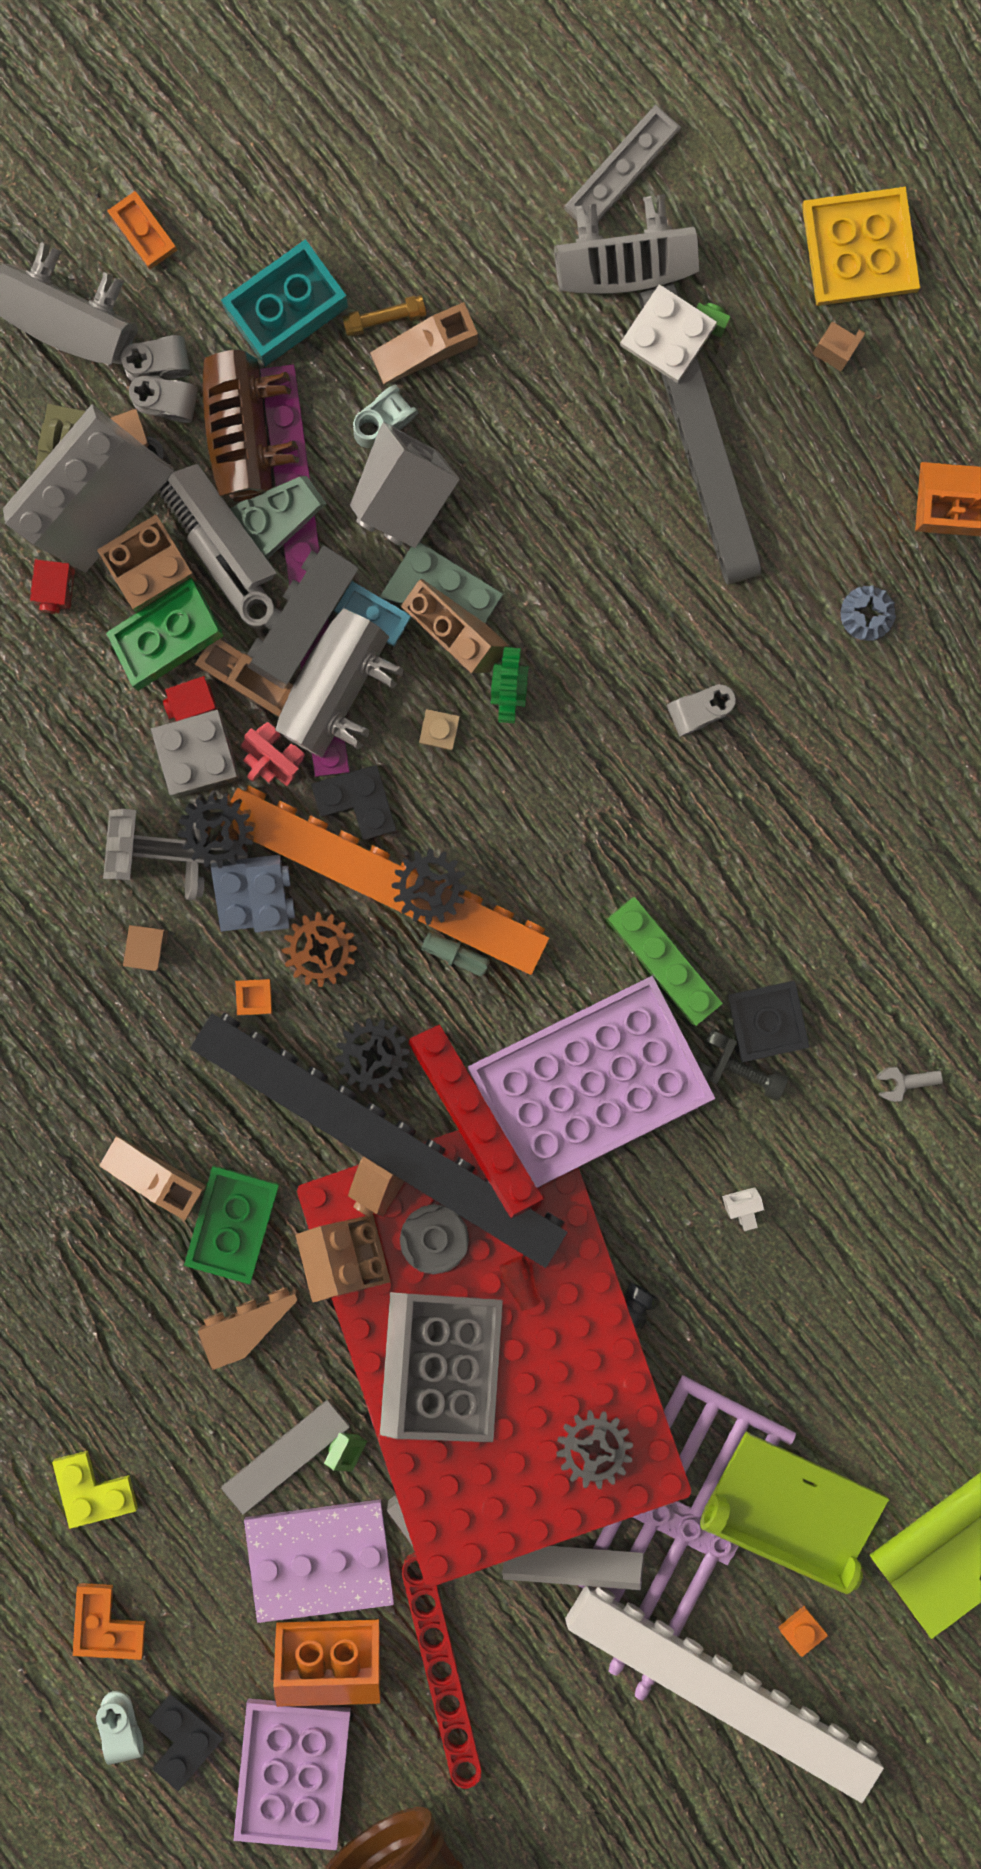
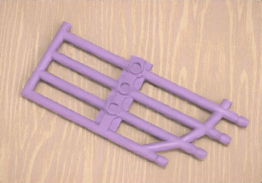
M683 1375L664 1410L669 1428H671L688 1393L706 1402L680 1454L685 1474L718 1410L720 1409L736 1417L737 1420L692 1507L677 1501L633 1517L643 1522L644 1525L630 1552L645 1553L656 1530L675 1539L639 1607L645 1613L644 1617L649 1620L687 1545L706 1554L669 1624L674 1630L673 1635L677 1637L680 1635L717 1561L728 1566L739 1547L702 1530L700 1520L708 1500L749 1425L767 1433L768 1435L765 1440L778 1446L780 1440L791 1445L796 1436L795 1432ZM622 1521L605 1526L593 1549L608 1550ZM606 1588L616 1596L614 1600L618 1602L626 1590ZM613 1657L609 1672L618 1676L623 1670L625 1663ZM643 1674L642 1681L636 1687L635 1697L644 1700L655 1681Z

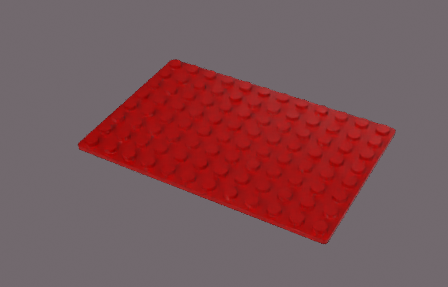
M459 1130L431 1139L446 1149L443 1156L453 1162L460 1157L476 1167L473 1171L474 1175L485 1180L486 1175ZM359 1165L298 1186L297 1195L309 1230L323 1225L366 1216L353 1207L356 1201L348 1196ZM579 1167L537 1188L543 1201L532 1210L543 1217L547 1212L553 1214L565 1222L562 1229L568 1232L546 1268L461 1216L468 1229L469 1245L467 1253L460 1264L446 1273L433 1275L420 1272L408 1263L401 1251L399 1238L403 1224L411 1213L423 1206L444 1205L404 1182L385 1215L382 1217L373 1213L390 1282L332 1298L424 1582L429 1587H434L688 1498L691 1494L687 1476ZM390 1292L503 1300L493 1442L395 1439L380 1435ZM588 1410L593 1411L594 1418H599L602 1411H606V1420L609 1422L618 1417L620 1421L616 1428L618 1430L627 1428L629 1431L623 1437V1440L633 1442V1447L625 1450V1454L632 1457V1462L622 1463L626 1474L621 1475L618 1472L613 1474L615 1477L614 1485L607 1479L602 1480V1489H598L595 1481L591 1480L588 1487L584 1488L583 1478L580 1476L572 1482L570 1480L573 1472L572 1469L569 1468L563 1471L561 1469V1465L566 1461V1457H558L556 1454L557 1451L565 1449V1445L557 1441L558 1436H568V1432L563 1427L565 1423L574 1427L576 1425L574 1415L578 1414L585 1420L587 1419ZM594 1425L582 1428L576 1433L575 1437L584 1438L593 1432ZM607 1429L605 1438L608 1444L619 1449L616 1437ZM594 1440L592 1445L586 1444L584 1446L578 1444L583 1446L584 1449L589 1450L590 1458L596 1459L598 1453L611 1454L605 1452V1449L600 1447L599 1440ZM571 1450L574 1462L583 1470L585 1461L581 1454ZM605 1461L597 1466L595 1473L608 1470L615 1462Z

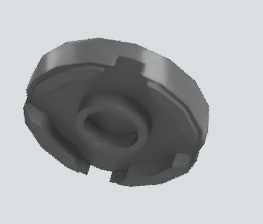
M436 1204L423 1206L411 1213L403 1224L399 1238L401 1251L408 1263L420 1272L433 1275L446 1273L458 1266L465 1257L469 1245L468 1229L461 1216L447 1207Z

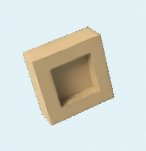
M426 709L419 744L453 751L460 716Z

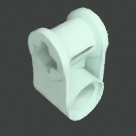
M396 384L383 391L375 401L355 416L353 422L354 438L361 447H373L383 422L400 430L418 414L415 407L411 408L399 394L400 388ZM369 422L378 427V431L373 435H364L360 431V427Z
M122 1691L109 1692L103 1698L101 1707L96 1715V1723L101 1736L102 1750L106 1763L112 1765L143 1757L144 1745L142 1734L137 1725L130 1697Z

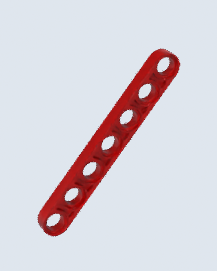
M414 1552L404 1559L402 1565L405 1590L450 1776L455 1785L463 1789H469L474 1787L481 1778V1762L439 1588L438 1585L434 1587L427 1586L423 1577L413 1578L409 1575L408 1566L412 1562L417 1561ZM427 1594L434 1598L435 1607L431 1611L423 1612L417 1608L416 1599L421 1595ZM430 1628H437L443 1633V1640L437 1645H430L424 1639V1633ZM440 1661L448 1663L452 1669L451 1674L446 1678H437L432 1672V1667L435 1663ZM446 1695H453L460 1702L459 1707L453 1712L444 1711L440 1706L441 1699ZM460 1728L467 1733L468 1738L464 1744L454 1745L449 1741L448 1735L453 1729ZM469 1762L475 1766L476 1772L472 1777L464 1779L457 1774V1766L460 1763Z

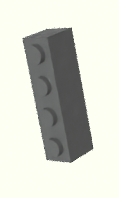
M324 545L318 554L311 550L301 567L306 571L300 583L293 579L283 596L289 600L282 612L275 608L265 625L271 629L264 641L257 637L247 656L252 658L248 668L282 689L289 682L358 570L357 566Z

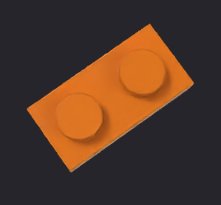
M136 191L107 210L149 270L177 251L174 243Z

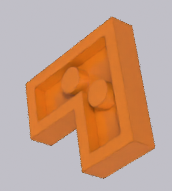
M78 1584L73 1656L142 1660L144 1656L146 1621L111 1619L113 1585Z

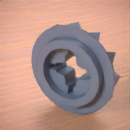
M874 585L858 587L851 591L842 603L840 612L842 624L847 632L857 639L865 641L878 639L884 636L893 625L896 618L895 602L888 596L887 591L876 588ZM871 599L872 610L882 615L872 617L866 627L865 615L854 610L864 609Z

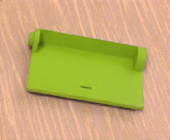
M745 1432L703 1510L700 1527L708 1533L844 1594H849L853 1590H857L861 1585L863 1572L857 1557L889 1499L883 1494Z

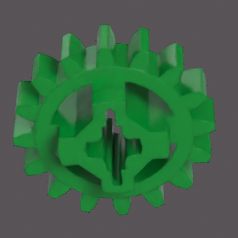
M504 647L502 664L494 663L491 705H499V722L515 723L517 707L526 706L529 666L520 665L521 648Z

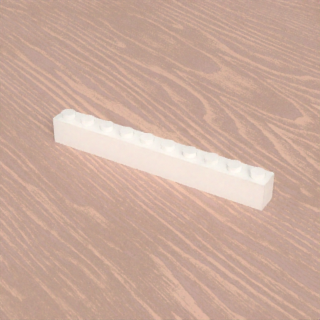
M585 1586L565 1618L569 1631L860 1803H863L884 1769L876 1756L878 1754L877 1750L862 1740L858 1744L848 1738L849 1734L841 1727L833 1723L828 1727L819 1721L820 1717L815 1712L805 1706H802L801 1709L796 1708L790 1704L791 1700L782 1692L776 1689L769 1692L761 1687V1681L750 1673L744 1672L743 1675L732 1670V1664L719 1655H715L713 1658L702 1652L704 1650L703 1647L696 1641L688 1637L683 1641L673 1635L674 1630L660 1620H657L655 1623L644 1617L645 1613L631 1603H627L624 1606L614 1600L616 1596L605 1587L594 1588L592 1586Z

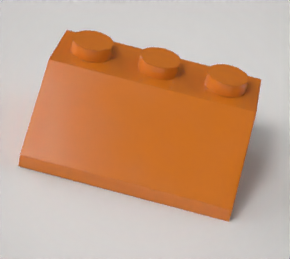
M379 1619L276 1622L273 1683L276 1706L380 1704Z

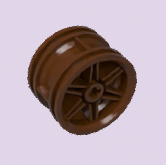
M413 1807L389 1815L361 1832L335 1854L324 1869L465 1868L461 1862L455 1860L446 1845L443 1831L435 1823L431 1811L425 1807Z

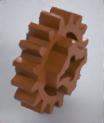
M316 912L315 921H311L307 915L302 916L303 926L300 927L295 923L291 925L296 932L294 936H284V939L291 943L290 947L282 949V953L291 955V959L285 965L286 967L295 965L297 969L293 977L297 978L304 974L306 976V985H310L313 978L317 979L319 987H324L325 978H329L333 984H336V974L340 973L347 976L349 973L344 966L346 963L355 964L356 962L353 958L349 957L350 952L358 950L357 946L349 945V940L355 935L354 933L345 934L343 932L347 925L345 921L335 925V915L331 914L327 921H323L321 912ZM317 927L330 928L337 935L327 938L320 934ZM305 933L307 937L304 950L297 953L299 939ZM313 934L321 944L327 943L329 949L325 951L327 965L319 955L313 956L311 950L315 948ZM343 946L342 958L335 967L332 960L336 949ZM310 961L319 964L323 973L312 972L305 968L303 964Z

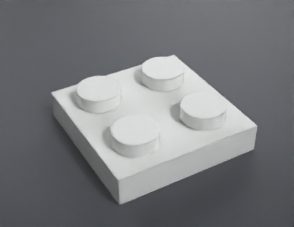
M659 284L620 342V346L668 378L679 383L717 326V322Z

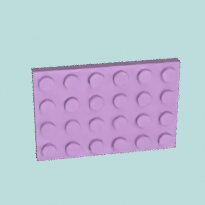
M653 975L468 1066V1070L478 1090L537 1188L715 1100Z

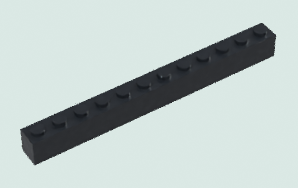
M223 1012L220 1018L211 1013L191 1045V1050L544 1268L548 1266L568 1233L562 1229L564 1221L549 1212L543 1217L532 1209L511 1219L487 1177L485 1180H482L473 1174L476 1167L460 1157L453 1162L443 1156L446 1149L429 1138L425 1144L413 1137L416 1130L400 1120L396 1126L384 1119L387 1112L369 1102L365 1108L354 1101L358 1095L340 1084L336 1090L326 1084L328 1076L311 1066L308 1072L296 1065L299 1058L281 1048L279 1053L274 1052L267 1047L270 1041L252 1030L248 1036L238 1029L241 1023Z

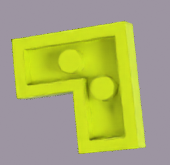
M88 1450L53 1460L52 1463L69 1529L137 1511L138 1506L130 1475L96 1484Z

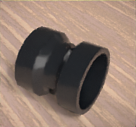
M630 1282L625 1290L628 1299H625L634 1327L642 1330L647 1322L646 1316L648 1312L646 1310H654L660 1300L644 1288Z

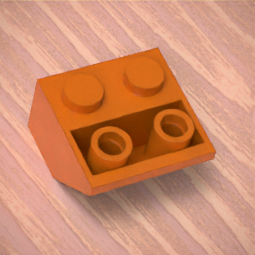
M921 462L915 531L981 537V467Z

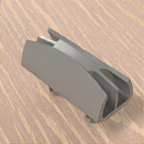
M663 194L657 196L656 213L651 196L643 197L647 230H644V234L603 239V236H599L597 204L589 205L588 223L582 205L575 206L579 239H576V243L554 246L559 290L575 293L631 292L656 287L659 284L664 285L699 272L698 240L695 227L674 230L671 229V226L668 227L665 205L666 197Z
M42 241L40 242V248L31 271H25L11 264L2 263L0 265V316L32 337L61 351L94 362L122 364L121 354L128 345L132 344L138 332L137 324L115 314L116 311L113 310L122 284L125 282L124 280L115 278L111 285L113 275L103 272V277L94 300L87 301L52 284L53 281L50 279L62 250L52 248L49 253L51 245Z
M343 608L329 625L303 666L285 702L275 731L320 758L323 757L334 736L353 745L354 748L360 749L363 744L351 736V733L368 737L369 730L348 720L345 716L367 676L370 675L389 687L394 688L397 683L387 676L385 672L401 677L403 674L402 667L379 657L389 636L370 620Z

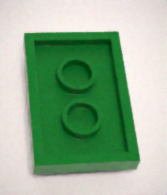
M189 578L106 632L132 687L137 691L148 686L224 636L197 582L192 578Z
M213 1165L184 1266L250 1285L280 1184Z

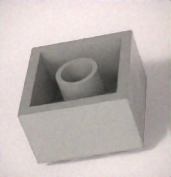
M215 710L151 728L169 795L173 798L241 780L223 715L220 711Z

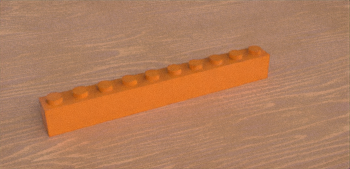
M249 785L246 791L240 788L236 789L230 802L234 803L240 798L242 803L239 809L241 811L251 810L250 817L246 821L255 823L254 831L248 832L254 836V842L401 912L405 903L404 901H394L393 898L400 894V890L392 888V883L400 882L401 878L394 872L395 870L404 871L407 868L403 862L399 866L389 861L388 859L391 854L373 845L370 851L358 846L357 844L360 839L342 830L339 836L327 831L326 829L329 824L311 815L308 821L296 816L295 814L298 809L280 800L277 806L264 801L267 794ZM234 819L233 829L240 835L238 823ZM416 868L407 879L406 889L414 886L419 875ZM425 878L423 879L424 886L414 891V894L427 892L430 897L436 895L435 888L446 882V880L432 882ZM452 885L445 888L441 895L443 906L452 896L453 891L450 890ZM467 890L464 891L463 896L458 894V896L465 900L464 904L455 902L453 905L457 912L456 915L446 911L444 913L445 922L442 923L437 916L432 917V922L428 926L532 975L549 940V937L543 935L545 928L529 920L526 921L525 925L513 921L514 913L498 905L495 906L494 910L481 905L483 898ZM421 898L411 901L420 909L432 910L428 901ZM412 910L405 913V915L413 918L414 912ZM420 916L418 921L426 924L425 916Z

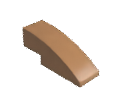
M221 639L203 649L194 663L195 666L280 717L293 684L288 682L284 689L278 687L248 668L252 658L239 652Z

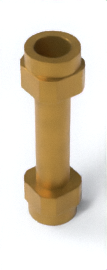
M422 295L405 298V303L361 315H359L358 311L350 312L348 315L342 316L348 337L364 334V328L409 317L410 321L420 319V317L426 316V310Z

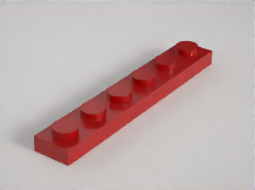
M440 1024L410 1038L409 1046L510 1218L512 1219L541 1204L543 1198Z

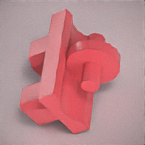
M268 722L256 731L251 728L245 734V740L240 746L248 753L243 761L252 768L247 778L253 782L261 776L270 783L276 777L285 786H288L297 774L298 767L305 756L304 752L296 745L290 744L281 754L272 746L279 739L280 733L275 731L276 728Z

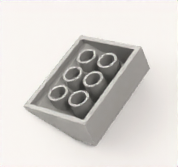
M92 404L4 506L5 524L33 545L86 573L100 557L97 550L116 539L170 477L174 469Z
M390 1292L380 1435L395 1439L493 1442L503 1300Z

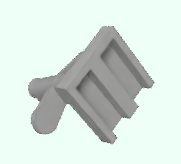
M116 809L109 811L103 879L130 880L132 857L186 862L185 898L186 900H195L196 897H202L204 878L198 877V863H204L205 858L200 856L193 861L191 858L194 850L192 848L183 850L182 848L186 840L134 835L136 810ZM194 823L195 834L198 840H200V830L195 827L196 824ZM211 848L213 850H224L223 848ZM247 852V854H246L245 857H244V856H241V855H239V854L237 853L238 860H239V859H247V858H248V852Z

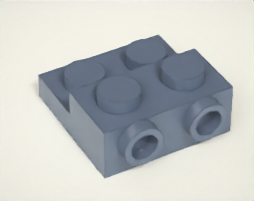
M280 855L239 859L234 865L229 861H225L223 868H218L216 862L211 863L221 932L254 928L255 932L289 928V919L295 918L293 898H286L285 887L291 886L288 865L282 866Z

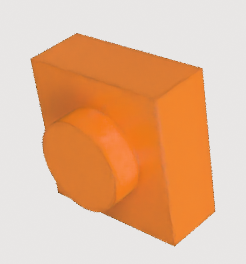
M271 979L235 981L237 1015L273 1013Z
M805 1605L778 1627L801 1657L828 1636L827 1632Z

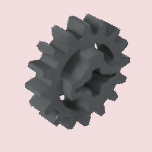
M588 1410L587 1419L585 1420L578 1414L574 1415L576 1425L573 1427L565 1423L563 1427L568 1432V1436H558L557 1440L565 1445V1449L556 1452L558 1457H566V1461L561 1465L562 1471L571 1468L573 1472L570 1480L573 1482L579 1476L582 1477L584 1488L588 1487L590 1480L595 1481L598 1489H602V1480L607 1479L614 1485L615 1477L613 1474L618 1472L621 1475H625L626 1470L622 1463L632 1462V1457L625 1454V1450L632 1448L633 1442L623 1440V1437L629 1433L628 1429L618 1430L616 1427L620 1419L616 1417L611 1422L607 1421L606 1411H602L599 1418H594L593 1411ZM594 1425L593 1432L584 1438L575 1437L576 1433L582 1428ZM607 1429L616 1437L619 1449L608 1444L605 1438ZM594 1440H599L600 1447L605 1449V1452L611 1454L598 1453L596 1459L590 1458L589 1450L584 1449L583 1446L578 1444L584 1446L586 1444L592 1445ZM571 1450L581 1454L585 1461L583 1470L574 1462ZM605 1461L615 1462L608 1470L595 1473L597 1466Z

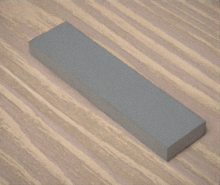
M655 104L567 202L564 210L577 221L574 207L582 205L588 223L589 205L597 204L596 210L599 222L680 132L681 127Z
M195 464L172 472L168 481L244 587L248 590L272 580L276 575L275 570L219 495L200 466Z
M328 1398L223 1484L221 1489L242 1515L245 1514L337 1438L339 1432L343 1433L346 1431L350 1424Z
M548 1546L505 1561L502 1575L504 1580L641 1590L644 1553Z

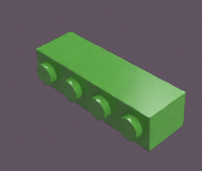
M635 897L630 898L605 919L647 971L653 975L656 982L692 1025L697 1026L723 1004Z

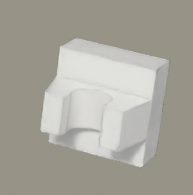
M755 1187L722 1196L728 1215L731 1219L738 1217L744 1231L758 1228L754 1213L763 1211L764 1207L761 1196Z

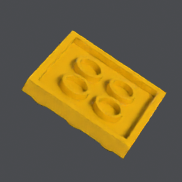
M906 187L804 200L802 208L816 306L916 293L919 291L920 284Z

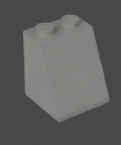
M383 422L350 507L358 517L357 523L371 532L378 529L384 532V536L391 542L400 546L404 542L416 548L456 486L459 477L437 450Z

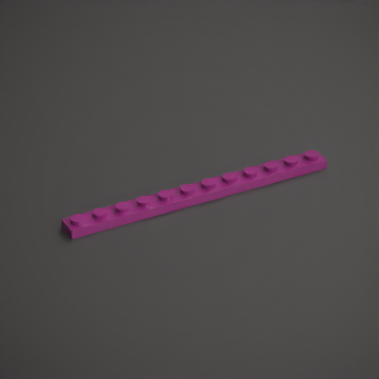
M293 364L260 369L261 377L287 372L291 380L281 384L292 389L291 394L264 398L270 446L288 443L289 441H295L298 446V450L287 453L288 455L293 454L299 457L298 463L273 466L276 487L300 476H307L310 480L295 366ZM315 515L284 544L289 586L293 579L300 583L306 571L301 567L311 550L317 554L320 551ZM329 617L300 662L301 670L329 627ZM333 737L322 758L312 753L316 778L350 773L346 742L340 738Z

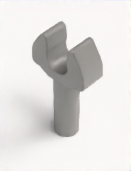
M894 1066L885 1068L876 1076L879 1080H888L890 1078L895 1080L896 1086L892 1091L879 1093L880 1097L893 1102L902 1101L903 1094L907 1089L943 1083L941 1071L905 1076Z

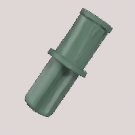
M431 930L427 934L421 948L422 951L449 962L448 966L450 967L455 964L478 976H483L490 964V960L487 957L463 947V942L459 941L456 943Z

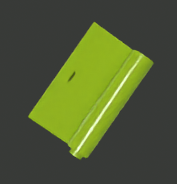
M981 1472L870 1554L877 1567L931 1639L981 1603Z

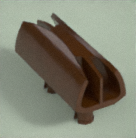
M235 349L204 358L203 402L209 456L219 495H229L234 502H242L272 489L271 467L298 463L299 457L287 454L298 450L295 441L272 446L267 444L263 398L291 394L292 389L281 385L291 381L288 373L281 372L280 374L260 377L258 359L246 351Z

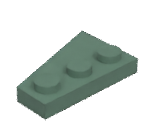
M300 476L272 488L255 498L242 501L230 509L268 560L327 503L307 476Z
M421 542L418 543L416 548L411 546L380 595V598L385 601L402 604L417 582L423 579L485 624L503 597L502 593Z

